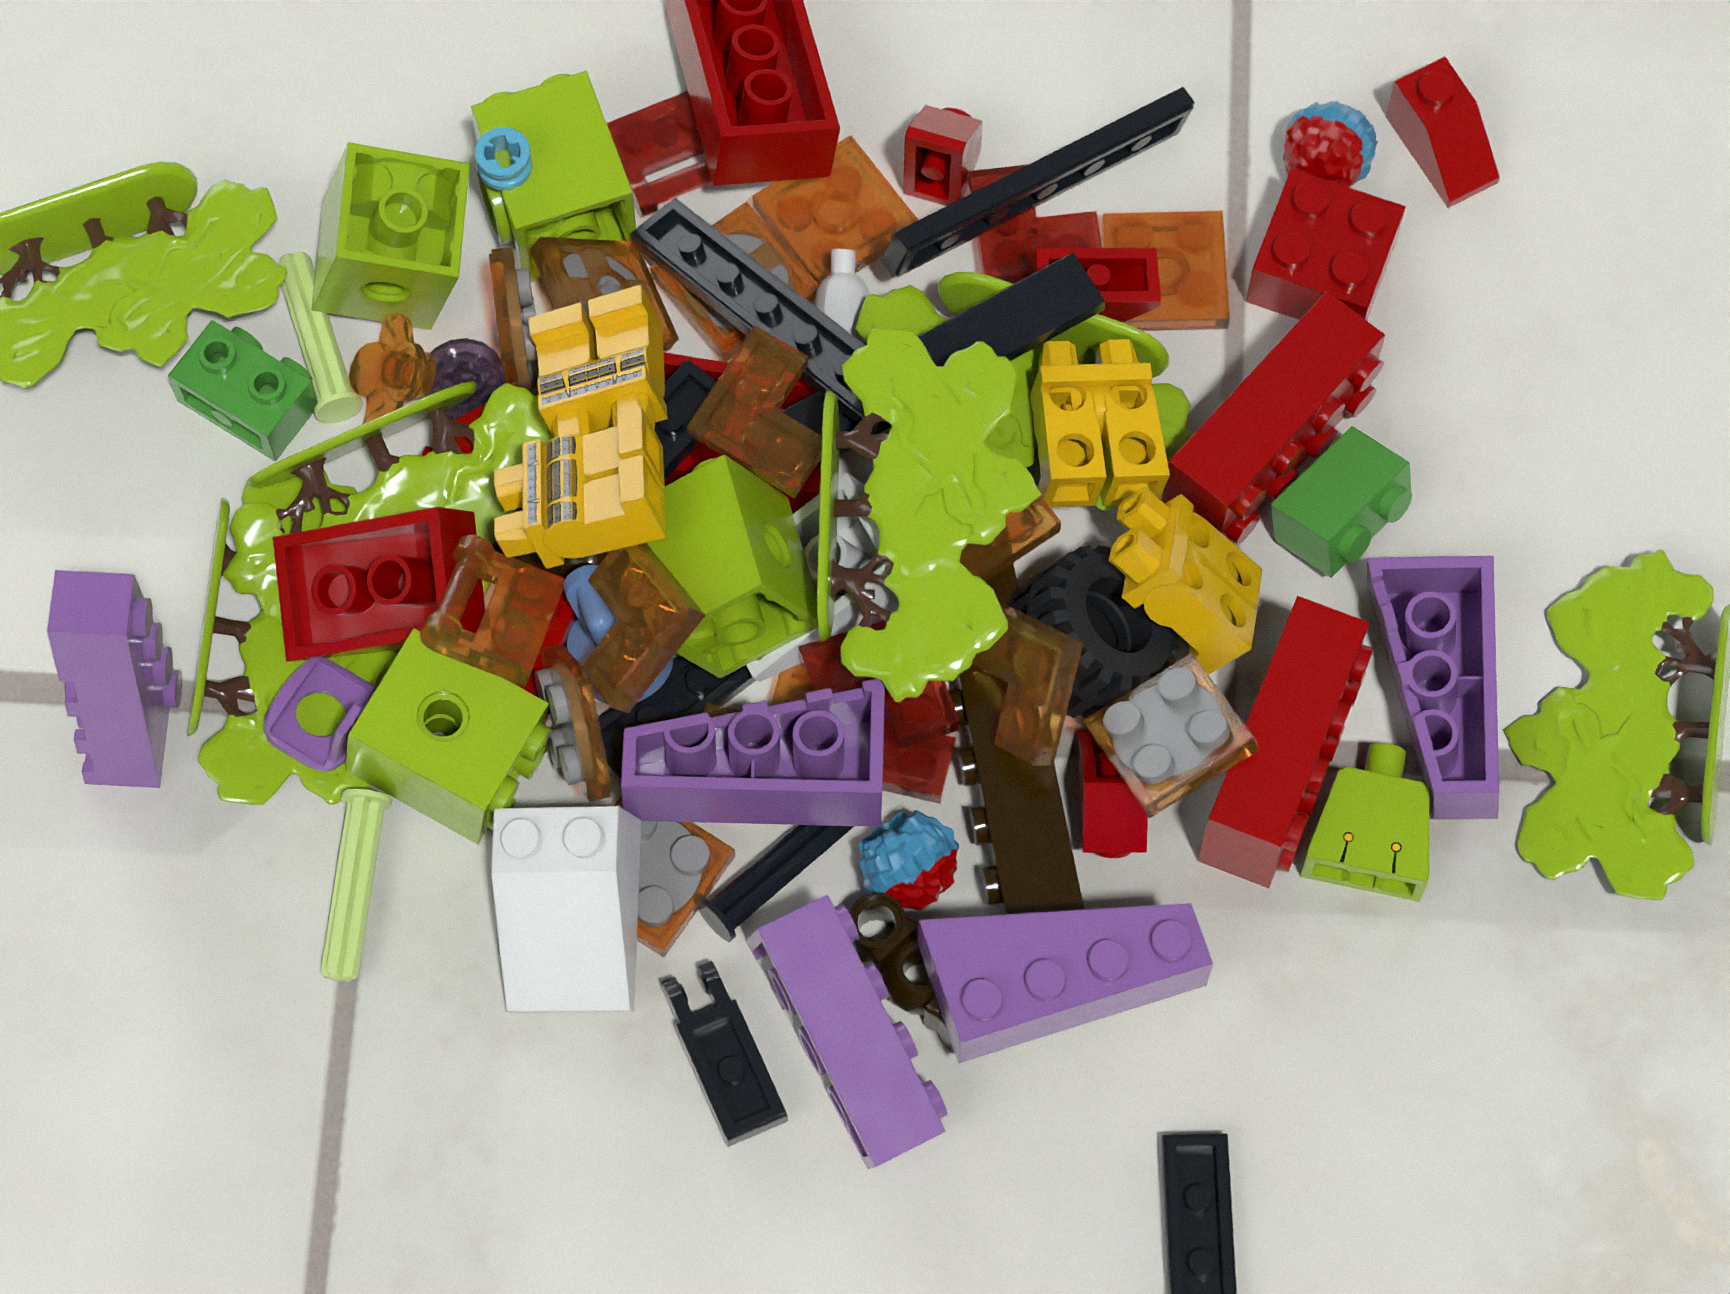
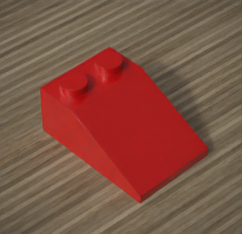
M433 507L273 537L286 662L306 661L310 658L318 657L331 658L400 650L413 628L441 644L488 637L475 514L472 511Z

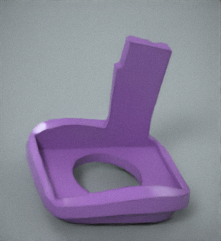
M310 658L286 680L273 698L265 715L263 731L270 744L296 761L319 772L333 771L346 762L348 734L377 688L327 658ZM314 693H324L334 697L341 703L345 711V718L335 734L328 737H316L308 734L300 727L296 719V708L299 702L306 696Z

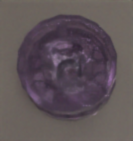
M468 338L449 340L435 347L424 360L420 372L423 397L461 383L477 382V389L471 397L446 410L451 420H455L486 404L493 391L507 383L504 364L496 351L481 341Z

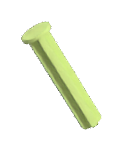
M302 251L294 254L287 253L279 259V265L287 269V275L282 283V288L308 372L312 376V384L318 401L314 408L316 419L323 423H337L350 419L362 410L363 402L361 396L352 391L328 313L311 310L315 281V270L311 258Z
M367 789L344 790L341 796V801L347 807L321 965L322 976L337 982H351V980L356 979L359 975L384 810L392 807L393 801L386 794Z

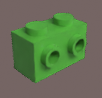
M214 320L209 322L168 374L175 397L179 403L274 462L277 461L312 416L314 408L318 403L312 385V376L303 366L288 357H283L280 361L264 352L260 342L244 329L233 327L230 331Z
M1351 426L1271 503L1275 541L1332 578L1347 562L1357 561L1367 550L1371 539L1388 522L1394 523L1405 514L1412 500L1410 462L1354 426Z

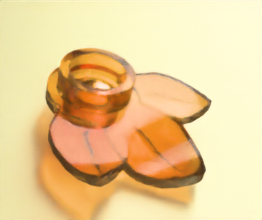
M398 313L386 315L382 323L379 342L366 343L359 348L350 365L349 379L352 389L357 394L366 396L363 424L403 407L404 403H409L413 399L420 400L426 397L434 384L436 375L435 359L431 353L424 351L421 345L414 343L412 323L405 315Z

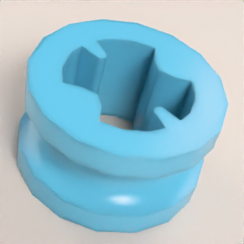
M509 127L494 128L479 138L475 147V159L479 176L485 184L497 190H512L521 186L529 178L532 171L530 145L526 137L518 130ZM507 150L508 155L512 158L513 165L500 168L495 153Z

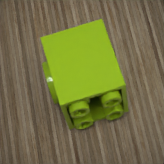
M587 70L573 75L557 74L545 79L540 85L514 93L508 91L498 92L490 95L481 103L471 105L477 142L487 131L499 127H509L518 130L524 135L530 145V155L532 158L531 174L521 186L512 190H497L489 187L481 180L477 164L475 165L482 197L496 237L501 244H510L518 269H529L530 282L543 279V272L551 262L563 261L574 252L593 251L611 258L637 250L630 235L636 229L633 192ZM507 150L495 153L500 168L513 165L512 158L508 155Z
M348 142L323 199L311 310L431 330L459 278L470 163Z
M725 454L719 458L699 463L693 472L664 486L665 489L662 491L665 495L666 538L629 547L637 574L638 591L644 608L647 611L655 641L718 678H722L818 628L817 594L793 518L789 499L786 495Z
M413 628L348 734L346 771L479 845L487 829L493 830L494 809L514 807L516 799L513 797L520 785V782L517 781L518 777L521 775L530 780L548 747L545 743L552 729L544 725L549 703ZM442 732L448 734L449 736L442 737L434 735L433 733Z

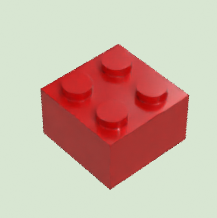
M1291 168L1253 265L1245 302L1300 320L1322 295L1329 291L1367 320L1395 247L1406 206Z

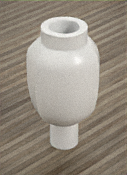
M833 249L831 250V274L821 281L816 292L814 306L865 345L866 342L857 332L856 325L866 295H870L866 283L858 275H855L856 251Z

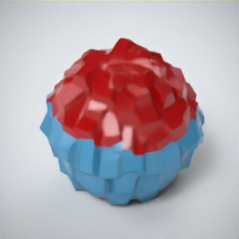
M1330 101L1321 105L1315 102L1307 108L1300 109L1285 128V143L1283 146L1285 150L1283 160L1286 162L1285 169L1287 174L1293 168L1350 187L1359 180L1366 179L1371 170V162L1375 156L1378 141L1376 140L1373 125L1370 124L1361 111L1341 104L1339 101Z
M914 810L910 816L903 811L892 817L891 822L883 824L881 827H877L868 833L869 836L864 838L858 845L862 855L858 862L864 876L863 886L865 890L869 893L889 895L897 900L902 908L921 911L929 904L937 902L939 895L950 888L955 882L953 874L958 869L956 854L959 849V843L954 840L953 829L943 825L936 818L928 817L918 810Z

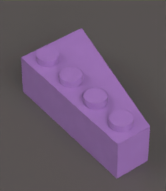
M1494 556L1366 558L1367 588L1423 783L1429 786V804L1434 820L1498 819L1499 760Z
M55 570L47 634L58 679L65 682L64 703L68 717H76L78 727L84 729H75L73 738L77 754H86L81 771L84 784L160 788L170 708H178L180 705L182 674L180 670H174L171 647H164L161 623H154L152 601L150 598H144L134 574Z
M874 679L862 682V688L832 694L831 688L805 693V699L772 706H768L767 701L742 705V711L721 716L710 717L706 712L624 728L621 778L623 809L641 821L881 827L885 685L882 680Z
M827 894L758 928L746 940V943L755 960L768 955L774 968L768 970L772 982L770 988L782 1010L786 1009L791 1017L798 1014L803 1024L802 1027L797 1029L801 1046L818 1074H828L832 1085L826 1088L828 1096L867 1169H871L946 1132L940 1119L948 1115L934 1083L931 1080L922 1083L911 1062V1059L918 1056V1052L907 1028L902 1021L892 1024L881 1002L888 998L889 995L880 973L872 962L863 966L852 944L853 941L859 939V933L850 913L843 904L834 907Z
M1191 903L919 920L917 943L958 1063L1205 987L1213 967L1212 958Z

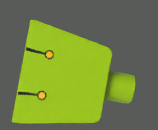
M1373 743L1368 748L1365 770L1340 767L1309 845L1300 877L1420 902L1429 878V786L1423 782L1402 778L1406 759V751L1403 748L1389 743Z

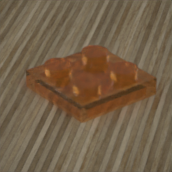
M852 135L837 143L831 177L775 181L753 195L754 209L817 289L821 281L831 274V250H855V273L884 256L896 231L918 221L914 213Z
M1223 211L1103 213V248H1157L1162 301L1160 308L1123 323L1142 331L1228 329L1230 310Z

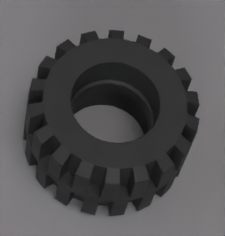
M1087 545L1079 547L1073 552L1070 551L1027 581L1014 594L1015 602L1008 607L1006 616L1013 624L1006 631L1007 641L1015 647V652L1011 655L1016 667L1022 666L1026 673L1025 682L1031 689L1036 687L1042 693L1041 700L1050 707L1058 704L1061 706L1064 715L1075 718L1081 714L1085 720H1096L1104 716L1112 705L1123 701L1129 702L1140 692L1157 685L1161 676L1168 670L1173 669L1176 658L1172 652L1178 649V635L1172 631V628L1159 625L1151 620L1145 612L1144 604L1134 609L1122 598L1126 575L1109 561L1111 547L1102 545L1095 549Z

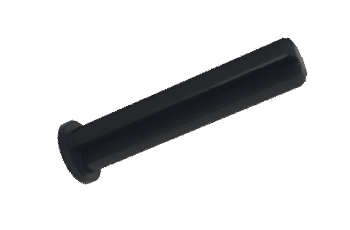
M798 825L710 901L702 898L697 902L700 914L722 939L731 942L736 938L735 929L854 826Z

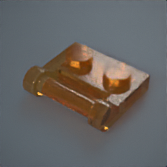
M465 535L458 540L452 556L456 564L436 613L427 617L420 633V639L427 648L434 652L525 687L564 588L565 578L517 559L507 558L504 554L494 551L493 546L480 536ZM480 578L495 584V588L478 631L474 634L464 630L460 621L476 581Z

